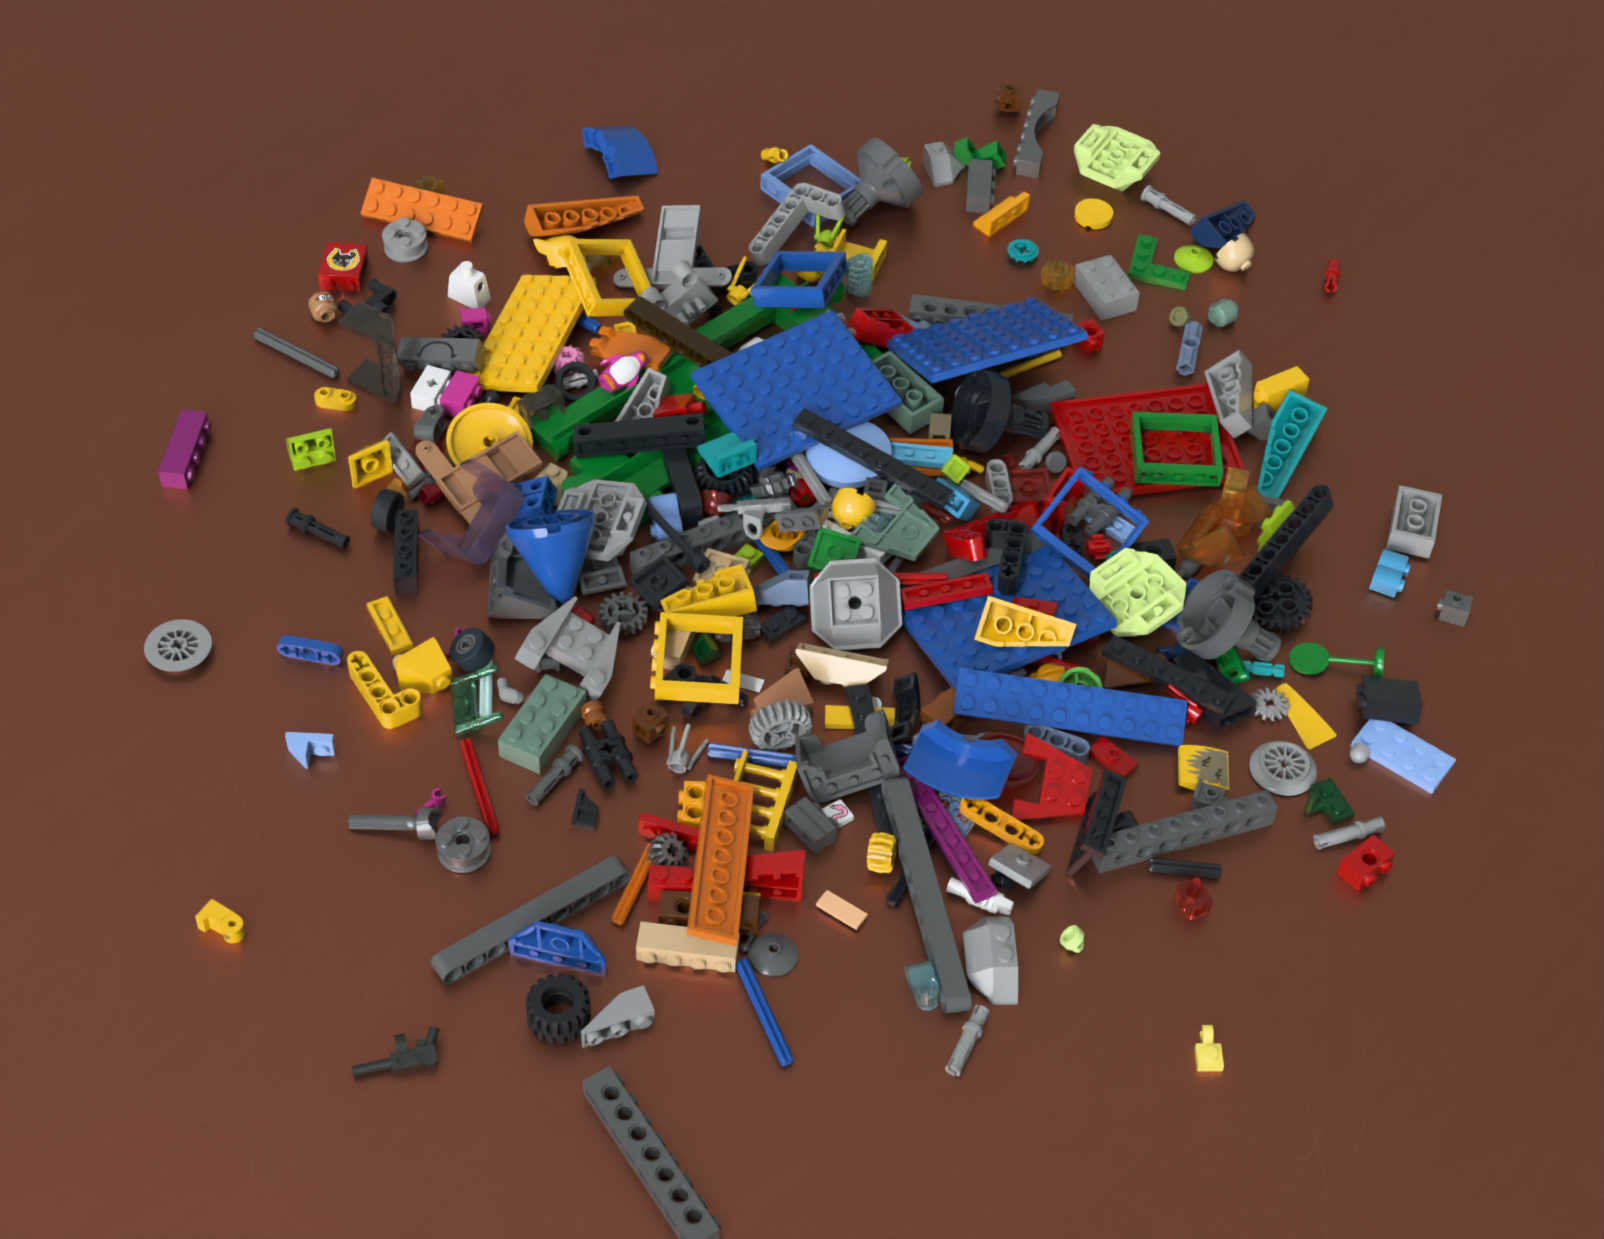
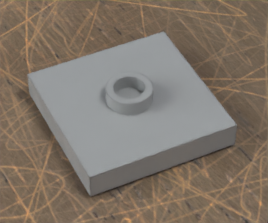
M1012 842L992 856L988 863L992 868L1028 889L1049 874L1052 868L1048 863Z

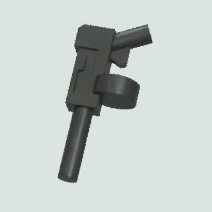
M430 1026L427 1037L416 1040L418 1048L409 1050L407 1049L405 1034L394 1035L397 1052L391 1053L390 1058L352 1066L353 1077L392 1068L393 1073L422 1066L426 1068L437 1066L438 1060L435 1043L440 1029Z

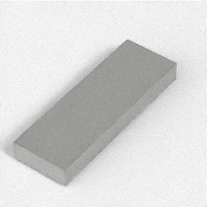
M391 431L383 440H388L392 467L405 485L412 489L426 473L396 434Z

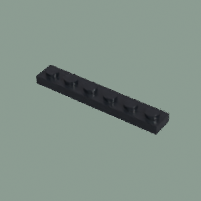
M1116 635L1112 636L1102 650L1103 656L1168 688L1169 684H1172L1192 701L1224 716L1234 702V694Z

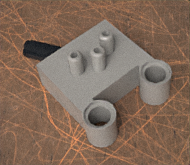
M686 260L678 261L673 266L672 272L677 280L662 293H659L655 287H649L641 294V297L688 326L703 313L721 314L723 312V304L717 302L718 298L696 274Z

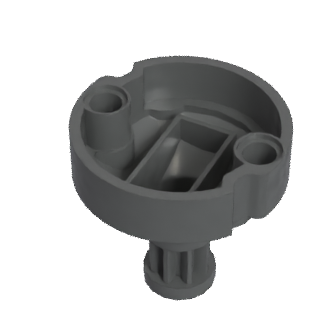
M871 137L856 151L861 181L843 201L846 209L843 222L853 227L857 223V218L868 208L872 209L880 201L908 208L924 192L919 179L908 164L890 146L876 137Z
M1229 570L1213 572L1201 580L1186 598L1184 610L1179 613L1177 625L1180 626V631L1177 634L1178 642L1181 646L1203 659L1217 658L1235 645L1254 654V657L1260 662H1268L1276 656L1281 646V639L1273 632H1267L1252 619L1255 610L1253 598L1255 590L1253 586Z

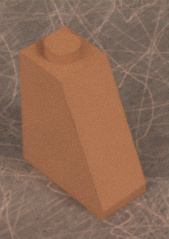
M799 668L792 670L753 698V708L750 709L751 717H754L755 712H760V707H767L768 703L774 704L777 700L783 702L785 699L789 702L795 700L797 703L802 702L803 706H806L807 710H809L810 716L813 717L814 702Z

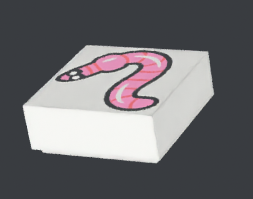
M841 799L822 809V813L827 818L831 817L835 820L838 828L854 820V815Z

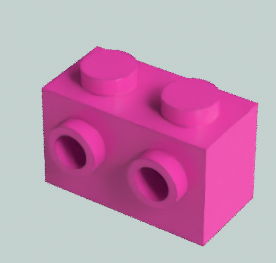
M456 370L440 397V406L443 407L445 415L456 417L462 410L475 405V401L481 397L483 392L480 376Z

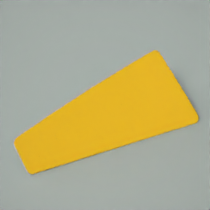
M1287 683L1275 688L1277 689L1276 695L1283 692L1284 696L1282 698L1289 699V702L1286 704L1290 705V710H1285L1288 712V717L1307 749H1312L1337 736L1320 715Z

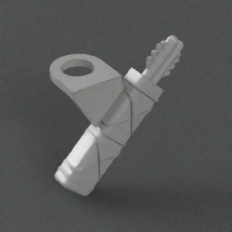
M785 497L736 501V504L718 505L717 509L719 512L737 511L738 514H743L744 531L749 538L756 540L762 536V521L765 513L792 511L790 498ZM750 523L756 526L757 534H753L750 531Z

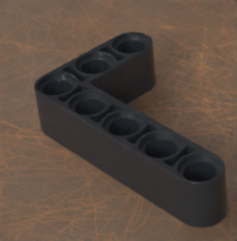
M700 244L696 249L697 256H695L694 268L714 267ZM752 261L745 262L735 286L742 285L747 289L757 281V265ZM740 263L724 267L731 271L732 279L726 286L710 287L716 297L728 295L729 291L727 288L731 284Z

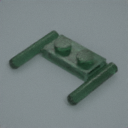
M492 664L451 679L453 718L456 725L454 729L457 736L503 720L504 715L501 711L479 718L476 684L474 683L475 680L497 673L499 671L497 664Z

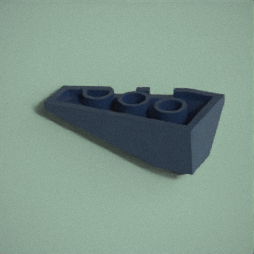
M1243 200L1203 216L1189 232L1202 247L1222 248L1230 240L1237 241L1239 239L1237 236L1246 231L1256 213Z

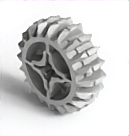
M787 699L779 702L777 700L774 704L768 703L767 707H760V712L754 713V717L750 719L749 732L755 745H758L759 749L767 751L773 749L776 752L778 749L792 748L795 744V738L809 734L811 732L812 720L809 710H807L806 706H803L802 702L797 703L795 700L789 702Z

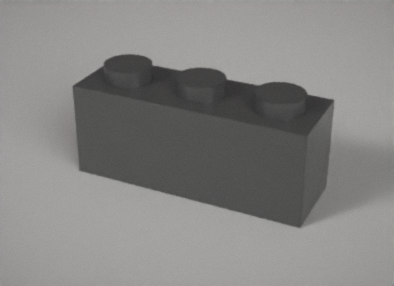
M969 159L965 212L987 213L989 207L994 205V194L991 193H994L995 181L991 180H995L996 169L992 168V160Z

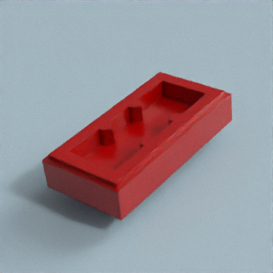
M1104 736L1089 749L1088 755L1106 769L1124 778L1128 777L1138 768L1139 763Z

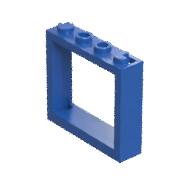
M776 251L754 286L751 287L750 295L753 296L754 306L825 308L848 271L846 252ZM782 271L825 272L816 287L773 286Z
M1079 467L1028 532L1057 552L1064 560L1090 579L1091 571L1096 568L1042 526L1077 480L1081 481L1136 524L1114 555L1124 548H1129L1149 523V520L1146 519L1147 516L1142 513V510L1134 509L1128 505L1130 502L1124 496L1114 494L1111 491L1112 488L1107 483L1096 480L1093 472Z

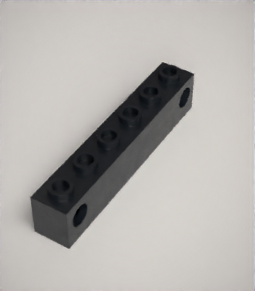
M703 413L574 425V446L577 459L692 448L706 443Z

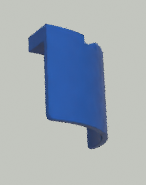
M632 126L582 128L584 147H591L603 153L602 158L605 162L609 179L658 173L657 163L651 146L644 135Z
M940 720L922 725L904 764V769L910 775L938 791L960 798L989 800L996 799L1001 795L1018 754L1003 739H976L975 742H970L963 739L964 735L950 729Z

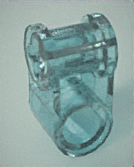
M927 960L905 966L906 979L909 987L912 989L918 1007L926 1011L935 1009L939 1003V984L931 961Z

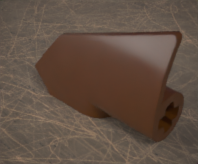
M1154 654V655H1156V656H1158V657H1160V658H1162V659L1168 661L1164 655ZM1107 658L1104 689L1155 682Z

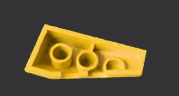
M742 564L720 569L714 572V577L706 581L704 579L697 581V586L689 590L681 589L661 600L663 610L667 613L740 616L757 611L754 590Z
M988 596L974 640L996 647L1070 646L1076 624Z

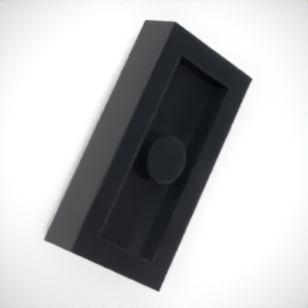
M791 604L760 623V635L770 644H773L804 625L806 617Z

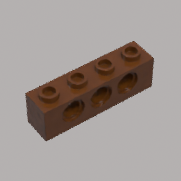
M662 890L658 911L659 924L687 927L692 892ZM742 896L739 933L742 935L758 934L761 914L760 896Z

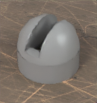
M1355 743L1350 751L1351 760L1358 764L1364 763L1371 754L1370 749L1361 743Z

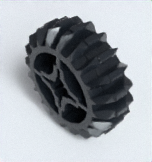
M702 456L700 461H697L695 470L697 486L700 487L701 492H706L707 497L714 495L715 500L718 497H722L723 500L726 497H730L733 500L735 495L741 497L742 493L747 492L749 487H751L754 476L751 464L718 478Z

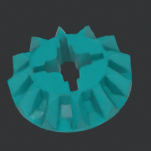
M1027 239L1014 240L1007 248V254L1010 255V259H1015L1016 262L1023 261L1024 264L1027 261L1033 262L1039 253L1038 246Z

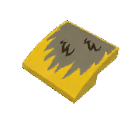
M1180 745L1178 747L1179 786L1195 791L1198 779H1202V783L1223 788L1225 793L1229 791L1228 752L1206 746Z

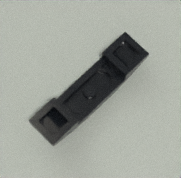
M916 672L895 678L893 695L897 699L894 725L890 726L894 745L910 740L918 728L921 702Z

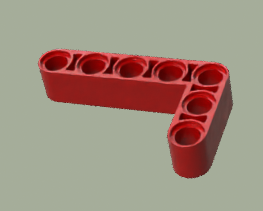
M1037 500L1021 502L1009 507L1006 513L998 511L944 532L943 536L948 555L967 561H977L987 557L985 547L986 522L990 519L1021 521L1027 525V528L1032 527L1041 516Z

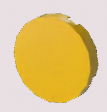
M1084 199L1076 205L1074 218L1077 223L1085 228L1089 226L1094 230L1103 229L1110 225L1113 219V209L1107 202L1100 199Z

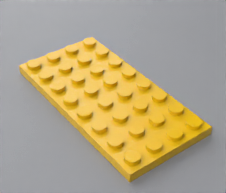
M521 276L484 343L486 350L482 370L468 372V374L480 376V383L484 391L540 392L584 309L571 276ZM592 277V279H593V281H594V283H595V286H596V284H597L596 279H595V277Z

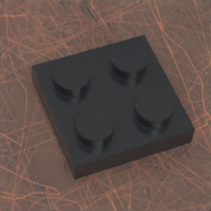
M665 555L659 557L628 580L631 587L653 610L661 606L662 599L684 589L690 584L687 578Z

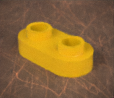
M322 387L316 390L314 394L315 403L321 408L350 411L357 405L355 393L349 390Z

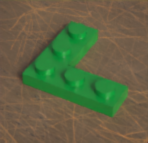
M1139 234L1127 277L1137 281L1186 290L1190 271L1152 264L1158 238Z

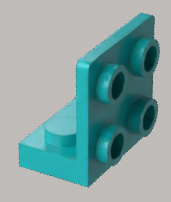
M734 432L699 445L697 451L719 478L756 463L757 444L753 439L742 442Z

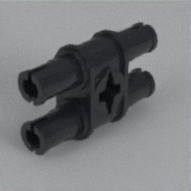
M609 719L601 723V729L605 736V739L597 741L590 726H584L579 730V736L584 745L583 753L591 764V771L598 775L604 789H610L615 786L616 781L611 769L617 767L620 768L626 782H633L638 778V773L632 763L633 754L628 750L625 737L618 733L613 720Z

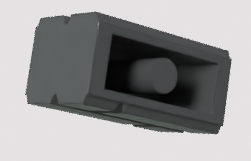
M804 797L796 805L794 804L786 809L784 823L814 854L819 853L826 846L828 847L836 841L838 825L833 818H827L822 813V809L817 802L812 803L807 797Z

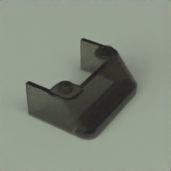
M358 301L338 323L373 340L376 363L366 359L347 378V382L395 403L402 396V386L393 318L388 313Z

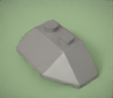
M1009 916L983 917L964 931L962 935L966 978L987 997V1000L992 1005L1018 1004V960L1014 924Z

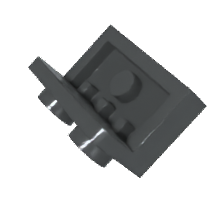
M826 506L792 509V511L776 512L775 518L781 532L822 529L828 515V510Z

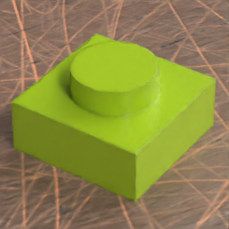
M952 454L940 469V472L956 485L959 484L971 467L957 455Z
M747 543L734 555L750 560L749 569L751 570L764 560V553Z

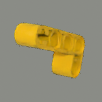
M355 651L349 654L347 663L350 678L383 727L393 729L418 718L422 714L421 695L417 690L406 689L393 695L365 652Z

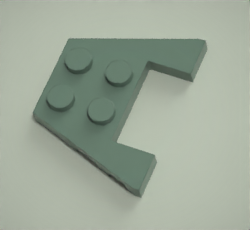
M894 484L886 493L885 500L899 507L901 511L881 534L860 523L850 536L862 539V546L916 561L937 536L940 528L923 509L920 510L914 504V499L910 495H906L900 486Z

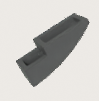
M1067 380L1051 387L1043 382L1011 396L1012 404L1020 405L1024 409L1033 412H1051L1049 408L1050 402L1075 399L1076 389Z

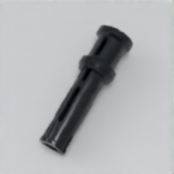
M293 507L286 516V525L295 526L305 534L312 533L342 549H346L350 543L349 536L317 522L314 516H307L296 507Z

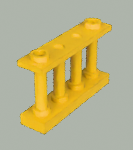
M743 750L741 759L737 758L734 765V772H736L734 781L742 782L744 774L747 772L778 779L782 783L781 787H776V789L746 783L754 785L753 794L773 798V801L776 802L775 806H770V808L752 804L751 814L767 817V820L770 821L768 826L764 825V827L750 824L749 834L761 836V839L765 840L764 850L774 852L783 824L784 814L788 808L798 777L797 763L789 760L787 769H782V771L748 763V751Z

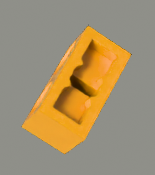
M684 781V790H679V805H683V810H678L677 823L700 828L705 788L704 781Z

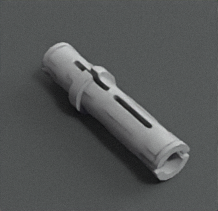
M1051 427L1044 437L1032 449L1030 448L1026 452V456L1017 465L1021 473H1029L1035 464H1039L1042 461L1043 455L1060 439V434L1056 436L1059 432L1058 428Z
M1381 817L1363 822L1359 820L1350 826L1316 834L1313 836L1315 847L1320 850L1357 838L1361 840L1370 834L1385 831V823Z
M976 1005L970 1019L964 1023L963 1033L945 1067V1070L950 1075L960 1076L977 1038L981 1037L983 1025L990 1014L989 1009L985 1006Z

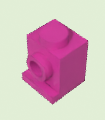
M460 307L462 325L465 324L466 328L473 325L474 330L479 329L480 334L488 333L491 316L490 312H486L485 307L465 310L464 307Z

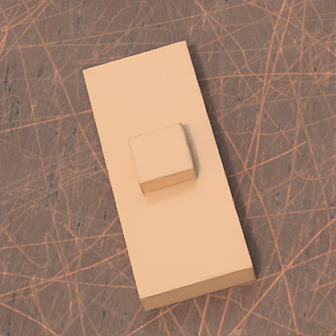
M828 890L816 903L817 907L855 930L868 917L867 913Z

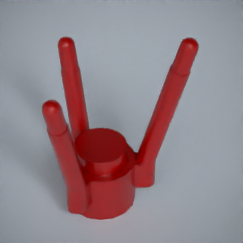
M1169 684L1168 688H1165L1167 693L1175 699L1187 700L1185 725L1188 726L1189 722L1196 724L1204 708L1189 699L1172 684Z

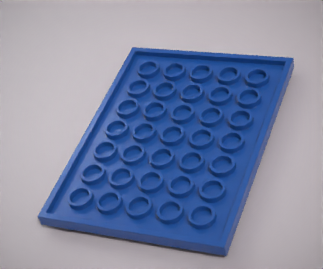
M1035 297L1026 298L1024 302L1008 303L1006 307L990 308L984 313H971L966 318H953L948 323H935L926 329L917 328L906 335L895 334L892 336V339L887 340V348L931 383L1088 340V333Z
M833 310L691 372L690 376L728 430L734 432L742 442L753 439L757 444L756 463L753 464L758 471L820 443L792 427L794 420L803 408L846 431L902 404V399Z
M1042 546L1038 550L1025 554L1019 586L1015 594L1004 595L998 591L999 565H995L981 571V573L987 572L992 584L993 594L905 610L903 603L901 604L903 626L954 691L956 689L958 668L1005 674L1117 627V619L1063 558L1048 546ZM988 596L1012 603L1014 596L1057 602L1058 608L1054 617L1076 624L1070 646L996 647L974 639Z

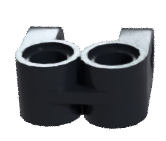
M689 663L678 664L663 679L667 681L713 683L709 676L697 674L695 667ZM685 701L681 708V714L689 720H694L711 703Z

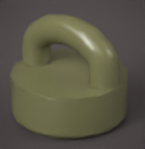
M1175 307L1170 313V322L1174 326L1185 327L1186 323H1190L1191 314L1184 307Z

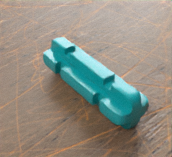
M1242 660L1248 673L1252 672L1253 675L1271 676V674H1274V677L1280 678L1284 676L1285 666L1283 664L1275 663L1274 666L1268 662L1254 661L1251 663L1250 660Z

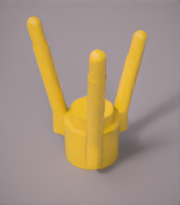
M746 256L743 257L731 284L727 288L729 291L727 299L735 306L743 302L751 291V287L747 290L742 285L735 286L747 260Z

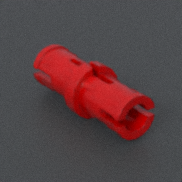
M1333 258L1328 261V267L1325 271L1326 282L1324 288L1327 292H1330V287H1332V292H1335L1338 287L1341 263L1336 258L1334 264Z

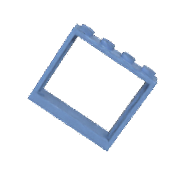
M810 144L787 158V160H784V162H780L762 173L760 189L781 204L792 190L782 181L811 164L846 189V191L839 194L842 201H844L853 192V188L861 181V178ZM808 211L802 220L815 228L816 214ZM820 215V224L829 218Z

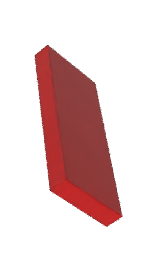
M1015 596L1012 601L1013 604L1053 617L1058 608L1057 602Z

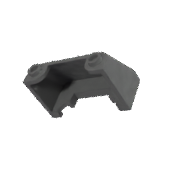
M506 530L494 548L491 557L487 615L495 619H546L557 610L555 598L549 597L507 536Z
M884 709L867 715L864 721L866 732L824 746L819 737L813 734H806L795 738L797 770L811 800L818 803L827 802L881 784L882 779L896 778L899 775L898 758Z

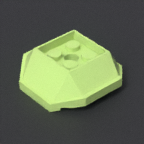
M1092 124L1074 146L1080 174L1120 191H1124L1134 182L1142 180L1160 158V151L1156 149L1150 140L1114 126L1101 127L1100 125Z
M1124 548L1091 571L1089 589L1117 619V627L1110 631L1118 637L1148 635L1184 610L1186 582L1157 554Z

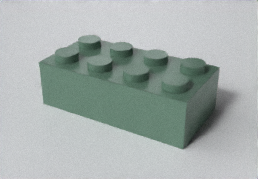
M888 351L872 360L902 399L901 406L886 413L908 433L911 434L929 424L931 413L943 414L944 398L894 353Z
M545 674L498 739L499 757L541 774L582 716L580 709L587 703L586 691Z

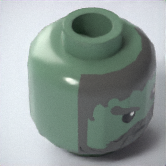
M1222 298L1209 306L1208 319L1217 327H1224L1237 319L1239 308L1233 300Z

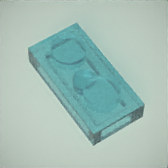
M884 512L879 514L873 513L872 516L864 515L861 524L878 533H882L893 517Z

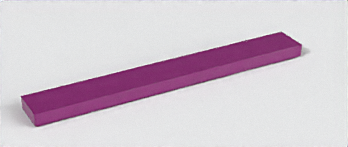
M908 755L899 758L900 771L897 777L906 776L908 778L919 815L974 903L976 904L996 896V887L933 788L917 780L904 769Z

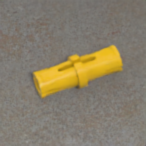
M777 147L765 148L761 152V157L763 160L772 163L784 162L788 158V152Z

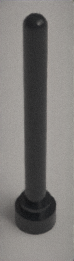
M646 500L647 505L644 511L691 559V567L698 574L705 572L710 567L711 561L704 554L696 553Z

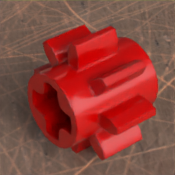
M1103 533L1091 535V540H1086L1087 555L1093 556V560L1106 559L1105 555L1111 553L1109 538H1103Z

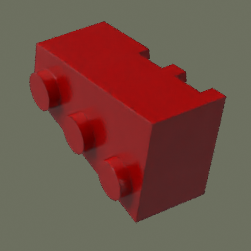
M857 307L846 325V328L857 341H864L886 348L887 340L892 339L893 335H906L915 329L893 309Z

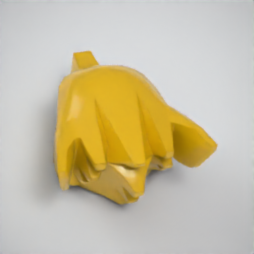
M567 234L551 237L546 240L533 239V242L538 252L547 256L550 266L560 268L566 267L560 251L568 239L577 238ZM582 255L586 263V255Z

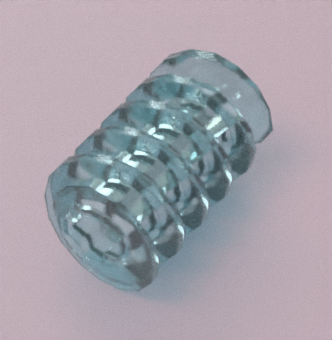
M860 253L848 259L846 290L858 297L869 296L871 292L873 259L869 254Z

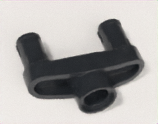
M374 278L369 282L368 287L369 290L376 293L358 307L343 299L338 303V310L344 313L356 325L365 324L373 319L384 322L391 316L392 308L390 306L396 299V290Z

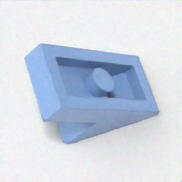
M286 732L285 734L288 750L306 769L309 767L311 755L335 756L336 746L333 734Z

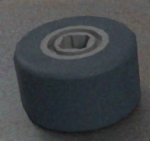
M476 627L467 628L460 632L450 647V657L469 673L477 672L487 666L495 652L493 641L481 629Z

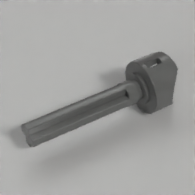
M420 807L417 816L350 815L348 822L349 829L417 830L420 840H435L436 826L443 814L440 807Z

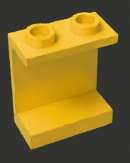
M842 229L839 236L836 235L833 247L829 248V251L846 252L847 274L873 281L886 257L887 241L880 239L875 249L846 242V229Z

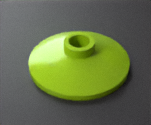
M1185 245L1176 250L1174 261L1182 270L1190 271V273H1203L1212 267L1213 256L1207 249L1201 246Z

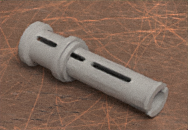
M1148 185L1142 192L1141 200L1150 202L1154 205V208L1167 211L1189 226L1195 222L1196 214L1189 212L1168 199L1165 193H1159L1154 190L1153 186Z

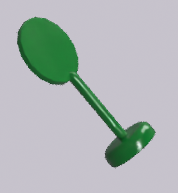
M1311 642L1301 643L1290 651L1289 662L1293 669L1307 675L1323 672L1328 667L1329 662L1373 665V676L1382 677L1385 648H1376L1374 660L1332 657L1319 644Z

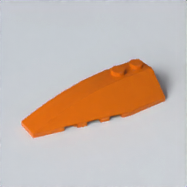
M638 195L533 204L527 207L524 223L530 236L571 234L624 220L643 213L645 209Z

